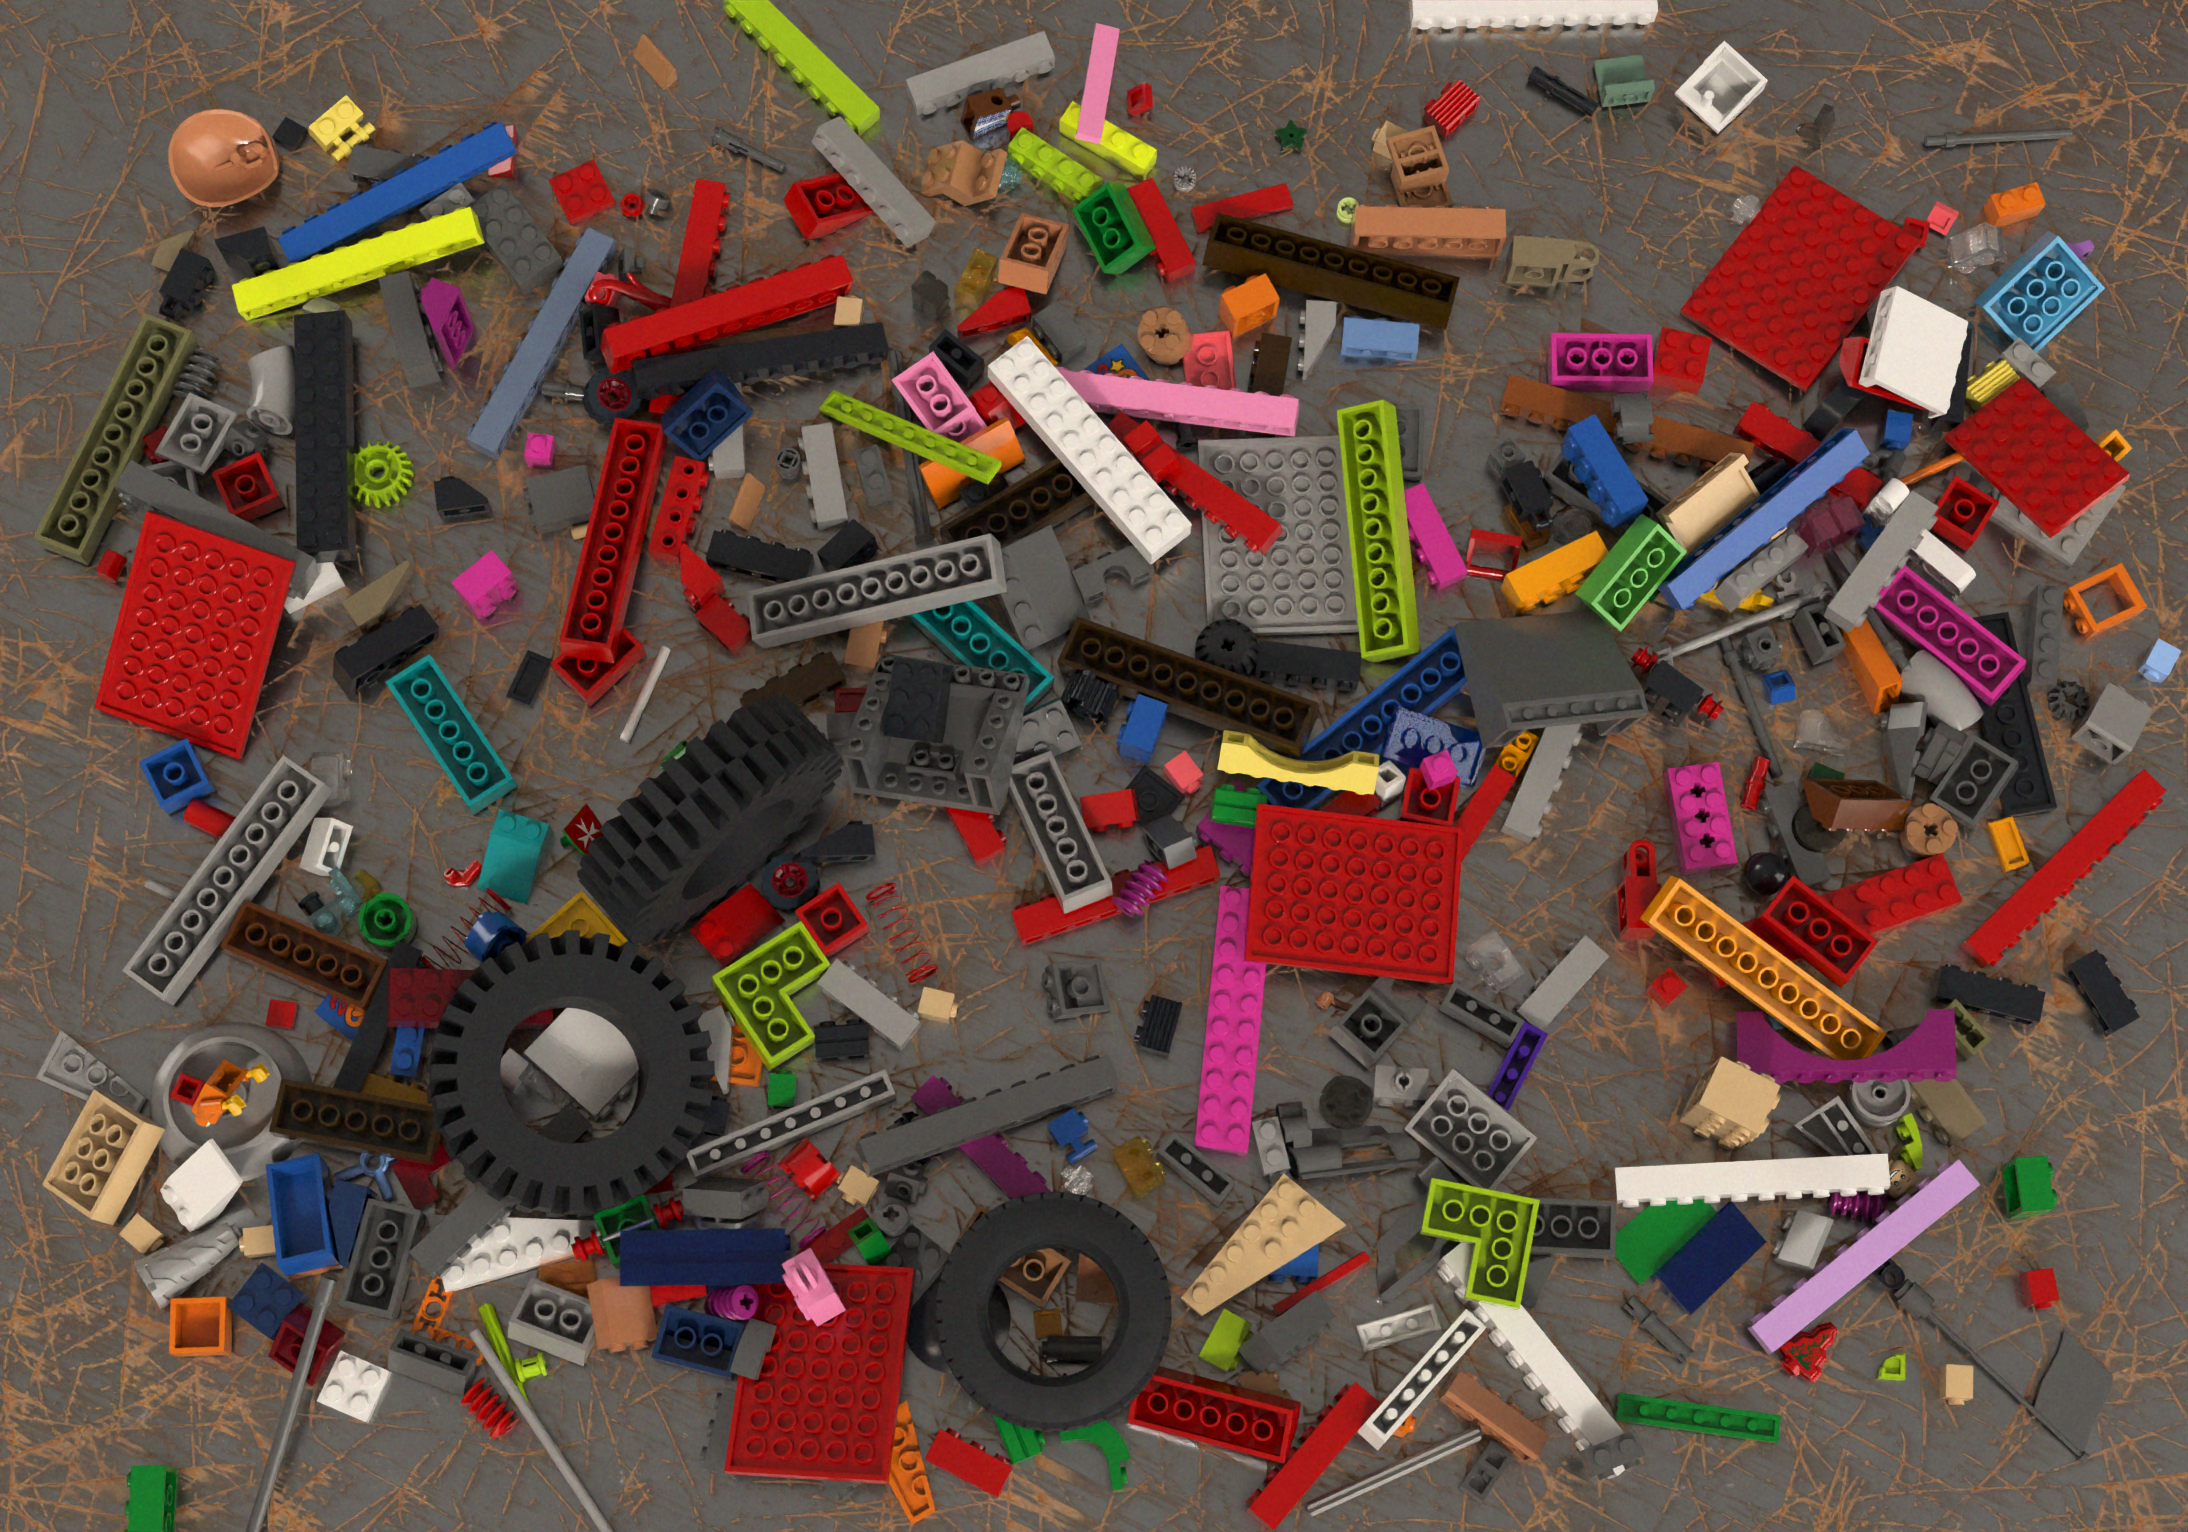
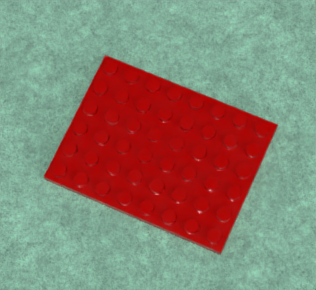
M1794 165L1680 309V314L1806 393L1841 348L1843 339L1851 335L1879 298L1881 291L1886 289L1918 248L1920 240L1797 165Z
M146 511L94 708L181 739L187 738L192 743L238 759L242 758L296 561L154 511Z
M1258 803L1255 813L1244 961L1446 985L1453 984L1464 828Z
M756 1260L752 1287L757 1292L759 1301L758 1308L751 1318L777 1325L770 1352L765 1354L759 1379L753 1380L738 1375L724 1472L733 1475L888 1484L916 1270L911 1267L821 1263L846 1310L817 1327L813 1319L807 1321L794 1300L793 1293L789 1290L782 1277L786 1273L782 1263L786 1261Z

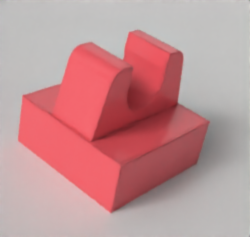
M1937 201L1925 222H1929L1930 228L1946 236L1959 212Z

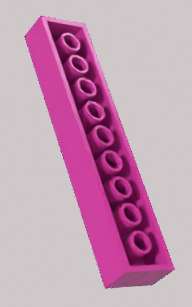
M1221 885L1219 891L1193 1145L1200 1152L1246 1156L1248 1153L1266 964L1244 961L1249 888Z

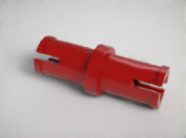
M1755 756L1750 776L1745 780L1747 786L1740 803L1742 808L1756 811L1761 791L1766 787L1764 781L1771 764L1769 759Z

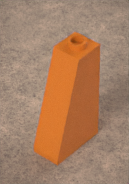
M1865 619L1860 628L1855 626L1850 633L1837 625L1846 644V647L1843 649L1872 713L1874 715L1885 711L1891 704H1898L1903 679L1868 620Z

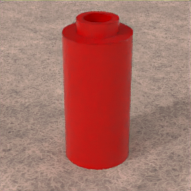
M194 798L189 803L183 818L184 822L220 839L236 819L235 816L198 798Z

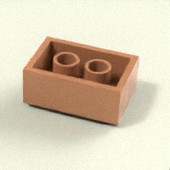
M1021 213L1000 258L998 282L1047 294L1067 247L1069 225Z

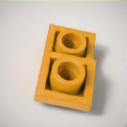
M1526 730L1504 747L1495 765L1517 778L1540 738Z

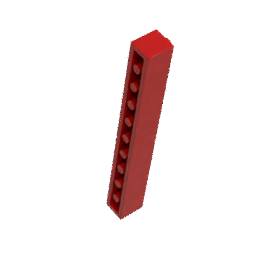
M696 179L670 309L677 307L679 303L691 299L696 301L702 299L705 294L712 292L713 287L710 285L711 276L715 277L717 271V262L714 261L716 253L720 254L722 239L719 238L720 230L724 231L726 227L724 210L729 208L731 202V193H728L726 183ZM697 347L681 353L696 351ZM687 392L678 396H671L669 394L652 399L649 407L651 420L661 421V416Z
M2145 769L2140 771L1959 947L1981 969L1988 964L1993 967L2003 957L2000 952L2006 946L2009 949L2013 948L2022 939L2019 934L2024 929L2029 932L2039 922L2036 917L2042 911L2045 914L2049 913L2057 905L2054 900L2060 894L2065 897L2075 887L2072 882L2077 877L2081 880L2084 879L2093 870L2090 865L2095 860L2100 863L2110 853L2107 848L2113 842L2116 845L2120 844L2128 836L2125 831L2130 826L2135 829L2146 818L2143 813L2148 808L2153 811L2163 802L2160 797L2167 790Z

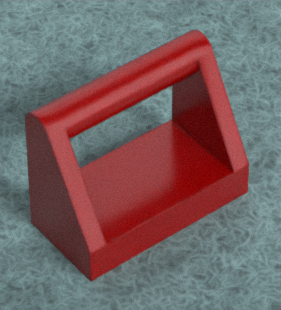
M1471 529L1465 557L1467 574L1504 580L1506 574L1517 569L1522 537ZM1473 548L1512 553L1510 571L1472 565Z

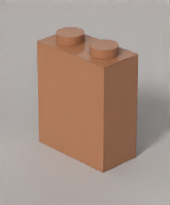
M647 1274L600 1279L587 1285L598 1349L609 1348L610 1353L623 1351L626 1349L625 1346L632 1345L633 1350L649 1347L648 1342L657 1338L658 1333Z

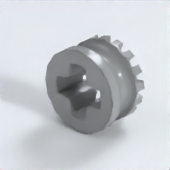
M1186 166L1185 168L1177 169L1173 181L1176 189L1181 192H1189L1194 188L1196 183V173H1194V170ZM1185 175L1189 176L1190 182L1182 184L1180 178H1184Z

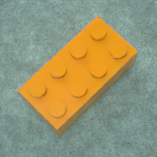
M1596 530L1506 574L1500 592L1514 616L1520 613L1526 615L1534 611L1536 605L1542 602L1549 604L1559 597L1558 594L1564 591L1571 593L1580 588L1581 583L1585 582L1609 551Z

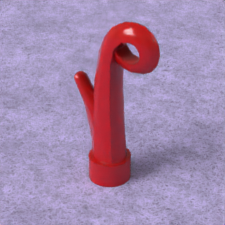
M630 272L626 275L631 284L613 279H602L591 285L588 293L589 299L593 304L606 305L611 298L612 290L652 309L653 312L663 307L670 309L672 300L668 296L659 295L651 291ZM600 289H603L605 292L602 299H598L596 296Z

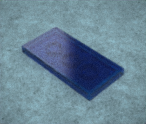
M1395 706L1380 756L1419 768L1424 758L1448 750L1458 773L1456 777L1461 778L1460 782L1475 786L1487 748L1483 749L1480 734Z
M1728 1202L1654 1275L1687 1314L1692 1315L1766 1243V1240L1734 1203Z

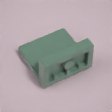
M1642 55L1594 61L1602 107L1650 102L1655 85L1654 80H1647Z

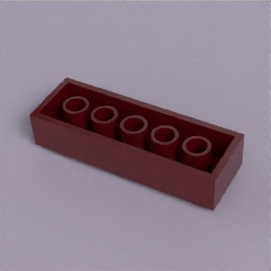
M390 968L387 975V1027L437 1028L448 1004L459 987L476 970ZM552 1009L539 1012L527 1018L513 1030H546L552 1024Z

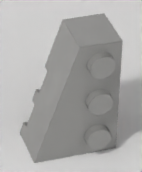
M1839 1096L1792 1126V1128L1829 1156L1879 1154Z

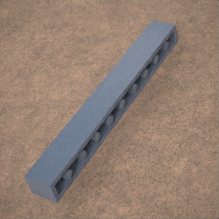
M589 227L584 234L579 235L574 253L568 255L564 262L562 274L556 276L553 281V290L549 297L546 296L542 300L540 305L541 311L537 318L534 317L530 321L528 326L529 332L525 339H521L518 342L516 355L513 360H509L505 365L504 376L500 382L497 381L493 386L492 397L488 403H484L481 407L480 418L476 425L473 424L467 433V440L472 449L497 461L499 460L579 319V312L585 308V295L597 271L604 274L618 250L615 239Z

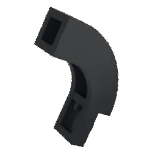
M1844 378L1802 426L1822 442L1869 393L1849 387Z

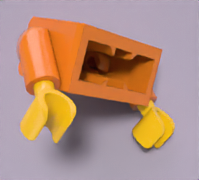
M224 1059L205 1083L191 1109L192 1113L196 1115V1122L205 1127L210 1124H216L227 1109H229L233 1116L240 1115L242 1113L241 1108L247 1105L239 1095H235L242 1082L249 1081L252 1076L256 1083L266 1080L267 1076L270 1075L266 1066L260 1063L250 1070L247 1068L241 1069Z

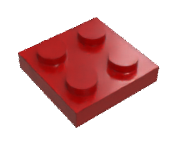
M594 159L548 180L570 225L616 205Z

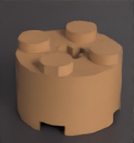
M1163 307L1152 311L1149 310L1142 316L1137 331L1138 341L1147 355L1157 364H1176L1187 352L1191 351L1193 344L1192 331L1178 311Z
M1933 803L1919 806L1906 817L1902 830H1898L1901 842L1900 847L1907 856L1916 861L1941 853L1944 854L1956 839L1957 823L1950 813ZM1926 830L1930 833L1929 836L1924 833Z

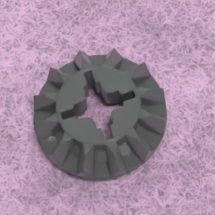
M2065 680L2058 683L2049 692L2048 705L2051 712L2059 719L2075 721L2083 717L2087 712L2090 696H2087L2085 687L2079 686L2076 681L2067 682ZM2064 695L2067 697L2075 695L2073 704L2070 703L2063 707L2062 704L2066 700Z

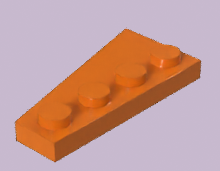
M906 1400L898 1406L889 1484L911 1525L936 1512Z

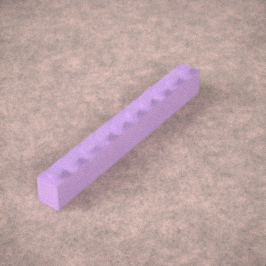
M1949 1160L1937 1169L1939 1173L1937 1177L1933 1180L1927 1177L1916 1186L1919 1190L1911 1197L1907 1193L1895 1203L1898 1206L1891 1214L1888 1210L1883 1212L1875 1219L1878 1223L1875 1227L1869 1230L1866 1226L1854 1236L1857 1240L1849 1247L1845 1243L1833 1253L1836 1256L1833 1261L1828 1264L1824 1260L1813 1269L1815 1275L1807 1280L1803 1277L1792 1286L1795 1290L1792 1294L1786 1297L1783 1293L1771 1303L1774 1307L1766 1314L1762 1310L1750 1320L1753 1325L1748 1330L1769 1355L1776 1351L1980 1186V1183L1960 1160L1953 1164Z

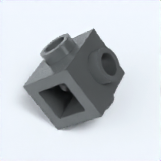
M244 420L230 427L223 448L234 454L239 460L257 452L263 457L268 450L266 445L270 436L258 426Z
M1770 626L1746 634L1741 641L1744 648L1742 650L1744 659L1748 664H1751L1753 670L1759 667L1765 670L1776 665V661L1782 654L1781 642L1778 637H1774Z
M911 1162L891 1169L884 1193L915 1203L918 1193H924L928 1178L924 1177L926 1166Z

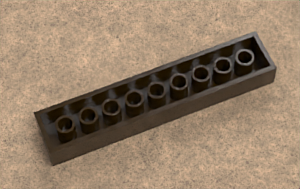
M1217 213L1202 264L1215 270H1222L1248 278L1253 275L1260 276L1266 273L1272 284L1286 289L1301 291L1312 296L1327 298L1334 302H1342L1360 309L1372 310L1383 315L1398 317L1409 322H1416L1446 330L1460 277L1221 213Z
M1078 616L1057 661L1061 673L1071 676L1074 673L1081 674L1083 670L1091 671L1097 675L1096 679H1099V681L1117 685L1119 688L1117 693L1135 700L1138 694L1168 704V712L1221 731L1229 730L1250 734L1263 746L1298 759L1302 756L1319 715L1318 702Z

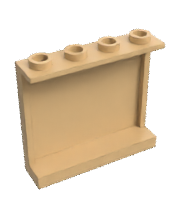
M1730 452L1655 513L1666 532L1687 551L1682 559L1692 553L1760 496L1744 468L1749 463L1745 454ZM1786 527L1770 537L1771 540L1767 544L1754 550L1752 556L1748 560L1736 565L1731 574L1759 554L1768 544L1777 540L1781 536L1780 534L1788 528ZM1730 575L1719 579L1714 584V588L1712 590L1717 589L1722 584V582Z

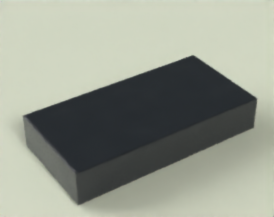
M528 650L506 697L531 708L550 669L552 660Z

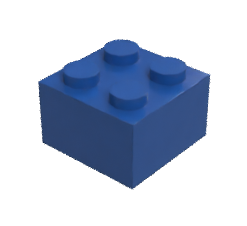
M1138 694L1136 701H1130L1126 712L1125 722H1127V725H1121L1117 737V746H1120L1119 755L1149 765L1166 719L1168 704Z
M187 738L139 761L160 807L167 814L188 805L194 798L201 799L216 791L195 747Z

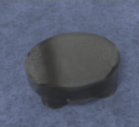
M1335 1076L1325 1085L1321 1092L1319 1100L1321 1113L1325 1120L1336 1128L1347 1130L1357 1128L1365 1123L1373 1108L1371 1088L1358 1078Z

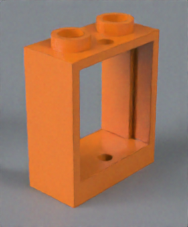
M2122 563L2069 587L2064 592L2063 597L2065 608L2069 612L2071 611L2076 620L2075 624L2078 631L2084 634L2086 639L2139 615L2147 607ZM2108 579L2126 610L2096 624L2079 592Z

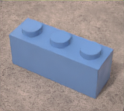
M1361 316L1344 317L1340 355L1415 361L1418 353L1420 324H1414L1407 320L1391 322L1385 318L1368 320L1363 319Z

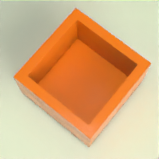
M227 1297L170 1299L169 1354L176 1357L231 1355L232 1310L227 1306L232 1300Z

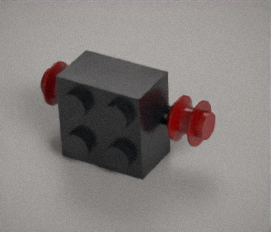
M1648 646L1644 650L1640 647L1631 658L1634 662L1632 668L1639 665L1642 668L1641 674L1648 673L1652 669L1651 675L1642 686L1648 710H1654L1660 715L1662 721L1668 725H1675L1677 728L1695 704L1698 705V715L1703 712L1707 714V722L1710 718L1717 719L1724 709L1720 705L1723 700L1715 702L1713 700V693L1705 697L1702 696L1703 688L1664 660L1655 665L1658 660V654H1648Z

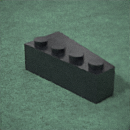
M422 604L415 608L409 607L395 620L385 621L375 632L371 634L365 633L353 645L340 648L334 655L333 678L352 701L359 696L356 692L365 684L370 688L378 682L376 679L383 671L392 672L403 662L404 656L407 655L411 658L438 639L439 626Z

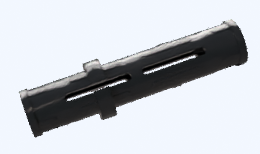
M1538 66L1533 68L1528 77V80L1544 88L1546 93L1558 96L1590 117L1599 105L1598 102L1562 82L1560 77L1556 75L1554 77Z

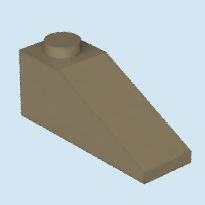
M408 560L342 602L362 634L367 631L372 632L381 625V622L386 619L414 573Z

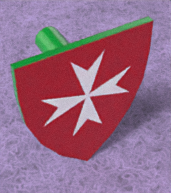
M587 803L580 808L564 827L562 833L565 836L560 838V843L563 847L572 844L584 856L590 853L587 848L591 841L603 835L600 831L602 825Z

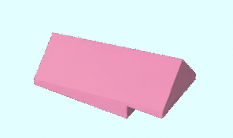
M934 352L892 379L896 388L926 429L959 443L987 427L976 412L975 407Z

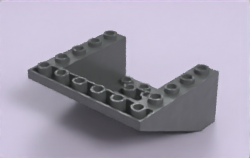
M1593 610L1461 622L1454 626L1483 749L1507 746L1527 729L1596 722L1599 736L1622 734L1649 714L1643 688L1605 623Z
M881 654L840 753L841 758L844 760V768L852 793L1000 815L1008 793L1030 683L1029 675ZM894 658L953 665L943 743L883 736Z

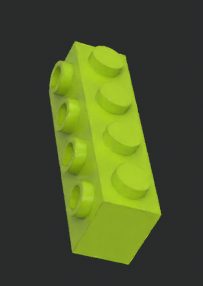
M1021 127L1008 145V158L1014 164L1023 167L1034 177L1043 180L1054 190L1063 193L1077 205L1104 185V179L1023 127Z

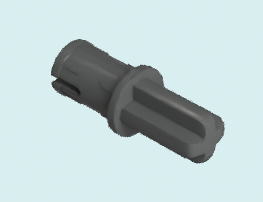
M544 381L541 392L543 395L565 398L567 402L568 400L582 401L584 396L583 390L586 386L571 384V381H568L567 384Z

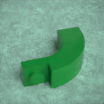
M1104 1420L1086 1428L1059 1432L1061 1444L1086 1441L1099 1447L1108 1462L1112 1492L1124 1489L1123 1484L1128 1483L1126 1467H1120V1463L1130 1461V1456L1123 1438L1112 1425Z

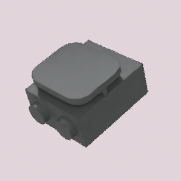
M709 1176L682 1188L684 1215L705 1216L701 1219V1226L710 1228H743L760 1219V1212L758 1211L767 1207L769 1199L766 1180Z

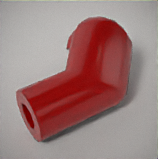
M474 859L465 870L448 868L444 872V878L452 886L469 885L481 872L483 865Z

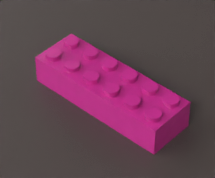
M1905 565L1895 574L1896 577L1889 588L1886 589L1884 587L1879 592L1882 596L1873 609L1884 623L1918 650L1928 651L1947 665L1971 692L1991 707L2025 669L2027 661Z

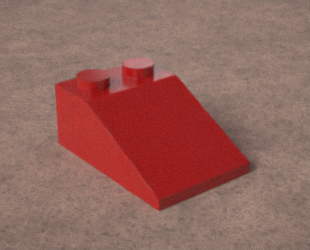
M839 172L793 183L783 199L784 204L806 241L827 236L874 213L873 209Z
M749 883L707 913L689 931L693 939L723 970L755 950L786 921Z

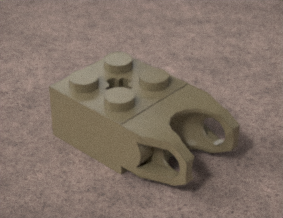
M1526 233L1514 235L1507 254L1506 283L1556 286L1557 282L1586 281L1594 275V265L1599 262V249L1590 243L1558 239L1552 235L1544 237H1532V235ZM1584 250H1590L1594 254V259L1590 261L1588 258L1580 256V253ZM1589 268V272L1585 275L1576 272L1577 269Z

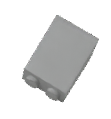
M2108 682L2101 688L2070 738L2115 766L2132 751L2153 709L2148 707L2144 700L2137 697L2134 698L2126 693L2122 686Z

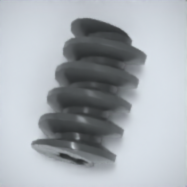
M195 347L193 349L194 355L188 359L190 364H186L183 368L186 373H181L179 376L181 382H176L174 385L176 390L172 391L173 394L184 401L189 392L197 396H206L207 393L202 387H211L212 384L207 378H216V375L211 370L221 369V366L216 363L219 358L214 353L200 347Z
M887 1198L878 1203L875 1208L874 1218L881 1233L892 1238L902 1236L909 1228L910 1223L905 1204L895 1198ZM894 1213L896 1216L894 1222H889L890 1214Z

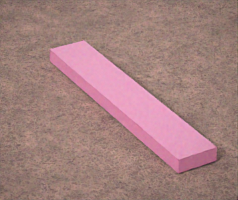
M1099 23L1095 25L1076 139L1100 144L1120 32L1119 28Z

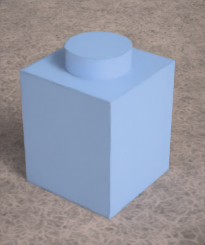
M2158 638L2150 646L2138 672L2142 673L2149 681L2161 683L2169 676L2181 650Z

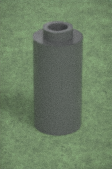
M1047 1336V1341H1042V1358H1047V1363L1093 1364L1102 1356V1336Z

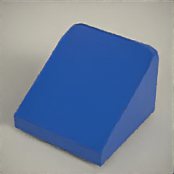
M1787 669L1762 675V680L1772 705L1795 699L1796 685Z

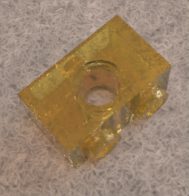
M976 247L974 248L954 289L955 302L975 311L980 307L998 270L997 256Z

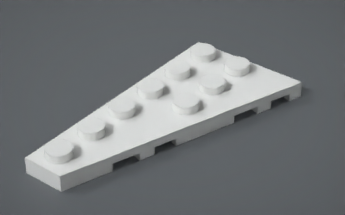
M427 1215L430 1231L448 1215ZM509 1217L503 1221L498 1220L491 1226L493 1230L483 1240L478 1238L471 1245L473 1247L472 1250L464 1258L460 1259L458 1257L451 1263V1270L442 1277L445 1292L458 1291L573 1258L575 1255L571 1244L575 1243L574 1237L579 1236L582 1240L590 1237V1231L595 1229L599 1237L601 1234L597 1223L591 1220Z

